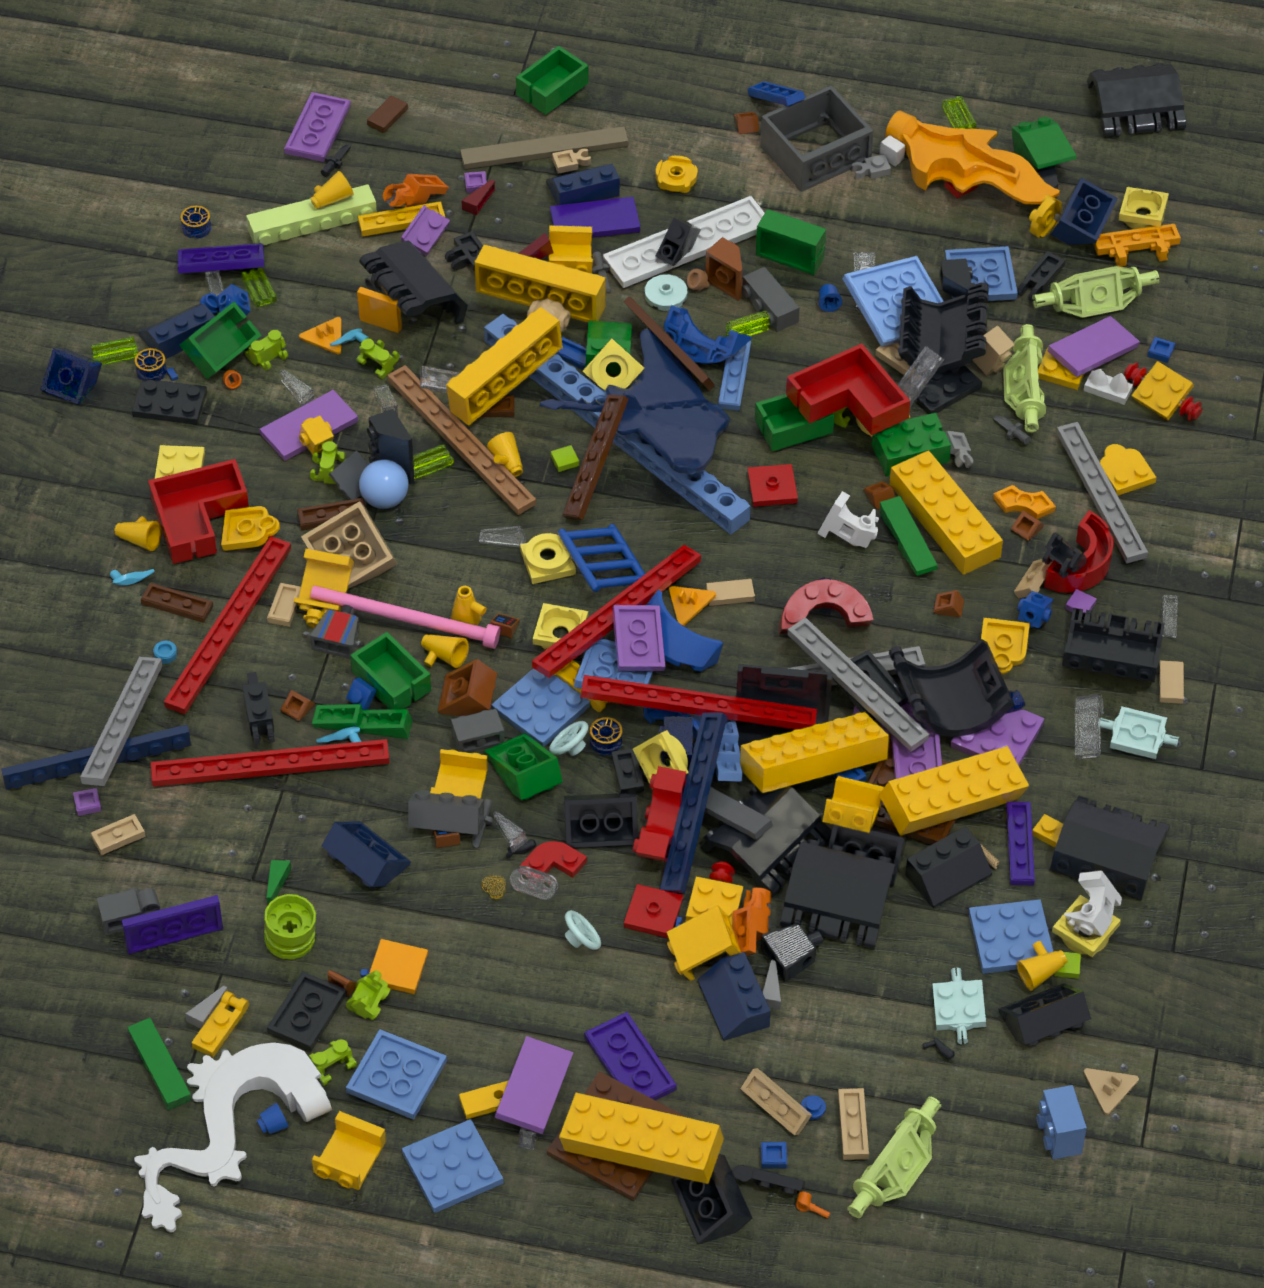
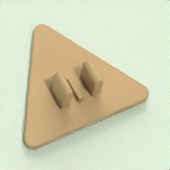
M1090 1068L1084 1070V1075L1105 1115H1109L1139 1080L1138 1076Z

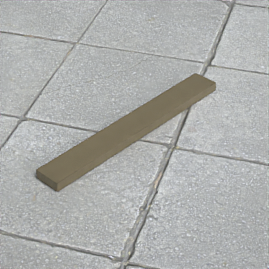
M623 126L461 149L460 153L464 169L548 158L552 157V153L571 149L574 153H577L581 149H588V152L625 147L628 146V138Z

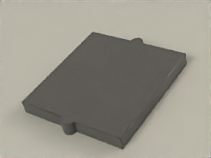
M356 450L331 471L329 476L337 484L338 490L342 491L349 500L357 499L361 496L359 489L360 476L370 463H366Z

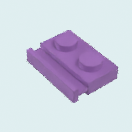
M423 205L401 236V241L409 240L422 254L427 256L449 226L450 220Z

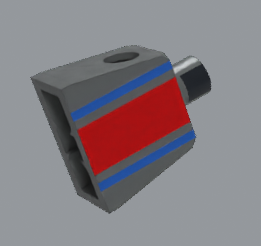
M343 605L340 612L334 610H327L310 635L312 650L351 659L350 655L356 651L360 630L359 618L354 615L355 610L353 607Z

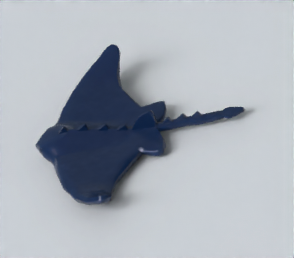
M644 329L640 334L644 369L630 389L614 385H608L606 388L607 396L608 394L624 395L629 399L617 433L621 435L637 433L659 452L669 466L678 473L695 474L702 472L712 461L717 438L728 427L731 419L719 405L708 401L703 396L690 372L650 329ZM581 397L578 401H556L549 399L541 401L539 406L553 410L561 408L602 412L605 403H599L596 399L590 403Z

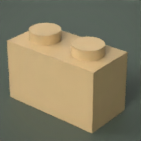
M998 325L983 335L987 339L986 354L972 359L986 376L993 371L998 373L1006 365L1004 362L1011 357V350L1015 345Z

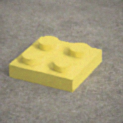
M160 445L155 478L203 467L205 448Z

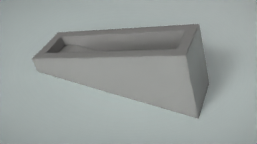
M771 960L763 995L769 1008L781 1010L776 961Z
M222 986L185 1014L186 1021L201 1029L220 1003L223 994L228 991V988Z

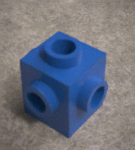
M233 284L217 296L219 312L234 301L246 316L251 312L248 292Z
M1032 591L1025 599L1022 598L1018 604L1017 611L1020 612L1018 620L1030 623L1029 627L1039 628L1044 622H1048L1051 617L1053 599Z

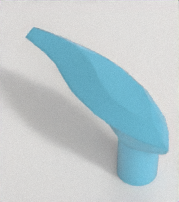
M353 329L330 343V346H337L354 340L362 342L364 339H369V337L362 333V329Z
M154 569L144 572H132L121 575L117 570H113L110 573V577L113 579L114 584L127 586L154 573Z
M345 728L319 738L316 741L320 743L350 739L351 743L361 742L358 736L360 728Z

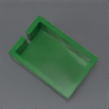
M557 46L516 76V95L529 104L532 102L533 107L547 115L589 83V65L562 47Z
M767 209L757 225L756 256L815 275L825 256L826 229Z
M235 301L179 345L206 379L219 371L251 345L252 342L262 336L250 320L240 328L236 326L247 316Z
M786 394L755 403V422L761 433L764 434V438L771 451L833 433V413L809 423L799 411V407H796Z
M936 413L906 419L872 435V447L886 477L890 476L891 467L928 450L940 464L949 462L951 444L945 431H942L943 427Z
M385 632L350 655L352 673L357 678L360 677L377 689L375 696L388 709H405L411 705V699L417 701L431 692V674L388 632Z

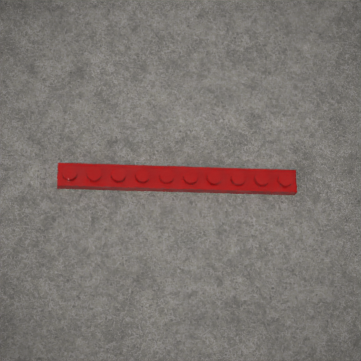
M270 536L164 700L165 708L184 715L187 713L291 550V543Z
M686 545L681 546L533 659L532 668L548 678L552 677L614 629L612 611L614 605H645L658 590L662 592L700 563L701 554Z
M584 675L580 698L695 715H702V713H724L729 720L790 729H803L815 725L817 709L589 675Z
M387 739L156 761L151 762L152 785L155 787L390 763Z

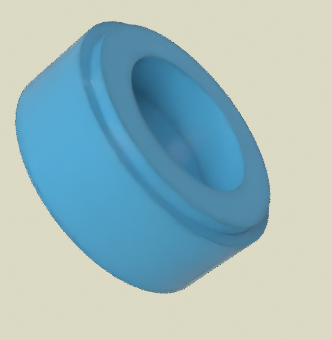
M161 641L154 646V658H161L162 664L171 663L176 659L177 649L173 642Z

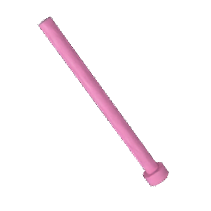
M315 585L311 591L310 598L338 606L349 605L354 610L483 641L484 647L495 649L499 641L501 631L499 626L488 624L487 628Z

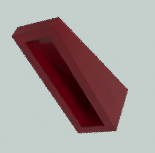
M491 179L461 200L462 210L478 215L495 191V180Z
M544 233L518 254L541 259L554 252L549 238Z

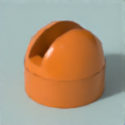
M228 370L224 373L223 382L228 388L234 389L241 384L242 378L237 371ZM229 375H231L232 379L234 380L233 383L230 382L228 378Z

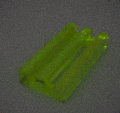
M962 96L943 100L942 106L954 128L976 129L977 124ZM957 102L968 121L967 123L965 122L960 109H958L956 105Z
M259 267L256 272L253 269L250 270L249 274L246 272L242 273V279L256 307L277 301L276 294L262 267ZM258 277L261 278L270 298L267 297ZM251 279H253L263 300H259L250 282Z
M762 311L727 322L726 337L730 335L728 334L730 330L749 336L768 331L769 314L767 311Z
M134 336L91 345L96 366L132 359L138 354Z
M444 444L413 455L414 469H416L414 470V479L454 464V459L450 456Z

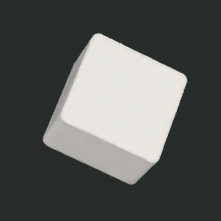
M889 135L880 143L879 155L884 154L888 163L897 166L904 160L905 144Z

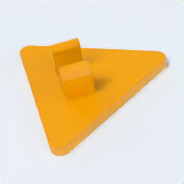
M336 317L299 334L300 340L335 354H341V344L330 346V343L341 337L340 317Z
M676 586L669 588L677 621L682 626H685L717 596L715 591Z

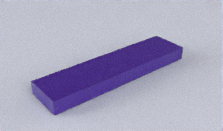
M1007 802L1010 885L1034 886L1031 802Z

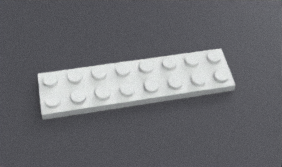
M749 196L687 221L700 228L701 231L693 248L675 266L655 257L668 229L603 254V262L609 264L611 273L620 285L625 288L705 256L706 251L722 237L730 242L737 243L757 234V225L764 212L752 196Z

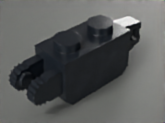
M256 672L247 673L248 684L242 685L250 735L253 736L255 745L260 744L261 734H267L269 743L275 742L273 717L266 682L258 683Z

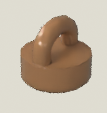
M693 269L687 276V285L692 290L700 291L710 286L707 281L706 272L701 269Z

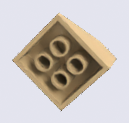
M360 501L301 536L308 549L351 557L354 563L348 589L379 576L398 564L368 511Z

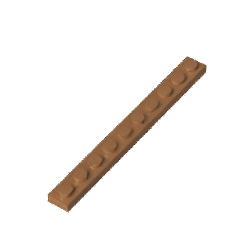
M406 365L387 375L388 382L517 515L536 505V498L502 464L494 462V455Z

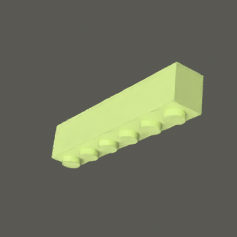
M367 184L352 188L353 196L316 209L311 200L308 199L246 215L248 231L254 244L262 243L267 245L357 222L359 215L377 212L376 200Z

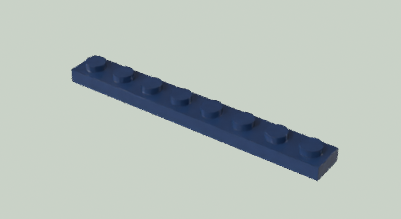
M702 713L660 890L685 894L727 716L724 713Z
M183 725L128 738L115 764L191 746L188 726ZM95 746L2 768L5 789L20 788L24 785L41 783L45 780L83 772Z

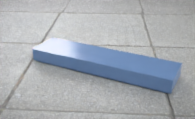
M751 341L726 359L718 402L722 409L740 411Z

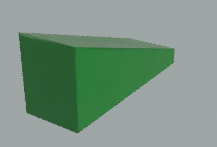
M271 860L266 897L267 906L278 896L291 871V861Z

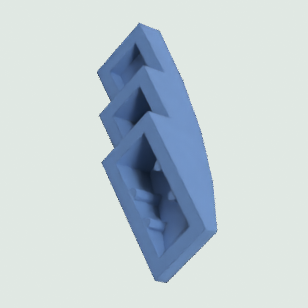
M726 720L715 766L718 781H742L740 750L738 746L739 734L735 720Z

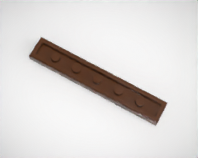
M628 297L623 301L708 391L715 387L711 379L632 297Z
M608 394L562 515L567 519H584L629 400L624 395Z

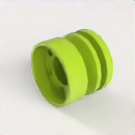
M286 894L276 897L267 906L264 919V942L267 949L273 955L282 959L293 960L303 957L311 951L315 944L316 912L313 905L306 898L299 895Z

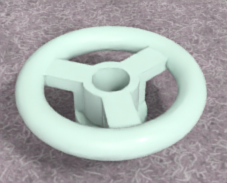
M578 721L562 730L552 741L549 747L550 753L561 755L568 751L571 756L578 754L586 745L582 739L588 731V724L585 721Z
M567 911L565 914V921L569 928L565 933L567 940L576 948L583 944L589 949L598 950L601 947V940L594 927L578 912Z

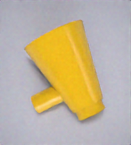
M337 171L322 187L317 185L314 188L315 194L310 200L314 207L318 209L319 207L322 208L354 195V192L344 175Z
M504 432L492 438L487 444V449L494 455V462L502 464L514 477L520 476L523 473V466L514 434L512 432Z
M141 516L136 522L118 523L115 527V535L144 549L154 551L160 543L162 529L158 521H147L145 517Z
M461 586L458 589L450 618L477 626L481 621V615L485 614L487 608L476 602L470 587Z
M426 634L421 641V646L429 652L423 662L428 667H432L438 657L452 667L458 668L464 663L469 650L466 638Z
M1037 941L1032 946L1038 956L1016 962L1018 973L1030 991L1037 988L1067 963V958L1062 950L1048 953L1042 942Z

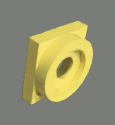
M1127 187L1119 213V221H1124L1127 226L1133 229L1161 227L1164 221L1169 193ZM1145 208L1150 211V214L1140 215L1136 211Z
M611 339L583 372L606 392L608 385L627 388L644 367ZM610 362H616L621 366V373L617 377H610L606 373V366Z
M551 533L540 534L533 537L528 543L520 544V551L532 584L576 575L573 559L559 535ZM545 549H551L556 555L551 560H545L541 558L540 553Z
M543 603L533 636V644L540 645L545 650L561 639L553 635L555 628L564 627L570 632L588 618V611Z
M668 730L633 748L649 784L652 774L657 773L658 766L686 771V774L689 773L687 770L688 759L686 751L680 741L670 735ZM662 751L668 753L671 759L670 766H666L662 762Z
M1080 895L1065 913L1080 911L1082 906L1088 903L1089 900ZM1063 914L1053 926L1052 932L1061 937L1064 944L1070 950L1093 957L1097 952L1104 949L1110 936L1120 926L1121 920L1113 915L1111 924L1103 936L1093 934L1090 937H1083L1073 931V926L1068 924L1069 921Z

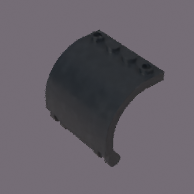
M980 639L967 653L957 660L935 667L919 666L906 660L902 648L899 646L892 647L889 650V656L894 661V668L902 682L910 707L913 708L914 717L919 720L923 728L935 734L957 737L979 732L993 725L1015 705L988 642Z
M738 664L736 697L817 709L815 724H822L829 721L833 673ZM735 720L739 734L738 746L740 751L741 745L796 730Z

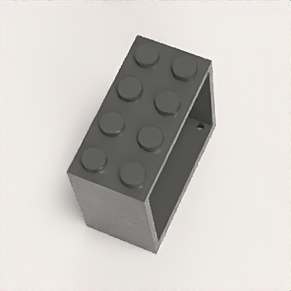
M832 85L806 96L805 99L783 106L762 116L760 146L801 192L851 170L852 164L855 162L864 163L865 158L872 157L873 130ZM827 123L840 137V139L804 155H801L789 142V140Z

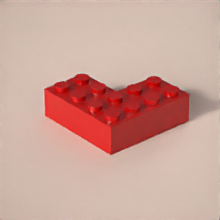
M862 343L787 376L786 395L796 407H799V411L809 423L845 407L851 410L871 435L909 419L910 399Z
M236 459L148 480L151 501L161 525L173 564L191 560L193 555L199 558L217 553L215 535L209 519L225 515L226 510L249 507L247 490Z

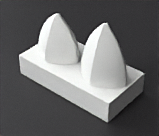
M1101 369L1092 370L1084 385V391L1125 405L1133 389V384L1128 383L1122 373L1111 377L1106 375Z

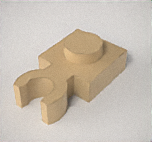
M572 149L552 153V160L558 174L578 170V165L588 166L591 164V157H588V149H581L577 153H574Z

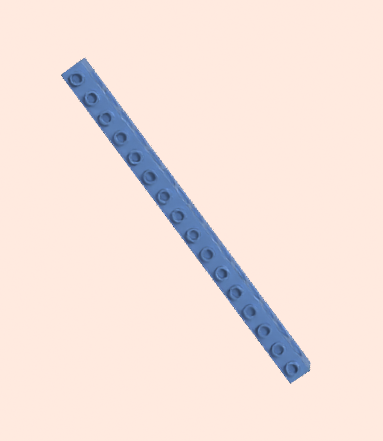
M504 314L500 315L484 327V342L491 347L494 346L500 338L511 332L517 323ZM558 354L552 356L529 375L531 379L559 401H578L582 397L590 403L595 399L599 403H605L607 399V394L603 389H599L589 378L581 375L575 367L563 361ZM571 409L596 428L601 412ZM616 431L613 439L614 444L730 535L750 521V505L748 502L734 494L729 487H725L714 475L707 473L705 470L695 474L678 473L637 433L621 435Z

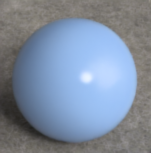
M377 460L370 463L363 470L359 480V489L364 500L371 506L379 509H389L401 503L407 494L409 486L408 477L404 469L390 460Z

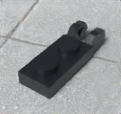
M1047 251L1025 276V279L1018 287V295L1023 296L1030 285L1034 288L1029 293L1028 300L1035 301V299H1032V296L1040 294L1041 291L1043 292L1065 266V260Z
M738 1165L732 1170L735 1179L737 1178L744 1182L752 1178L757 1179V1185L771 1188L772 1184L782 1186L781 1191L796 1194L797 1190L803 1191L806 1181L747 1165Z

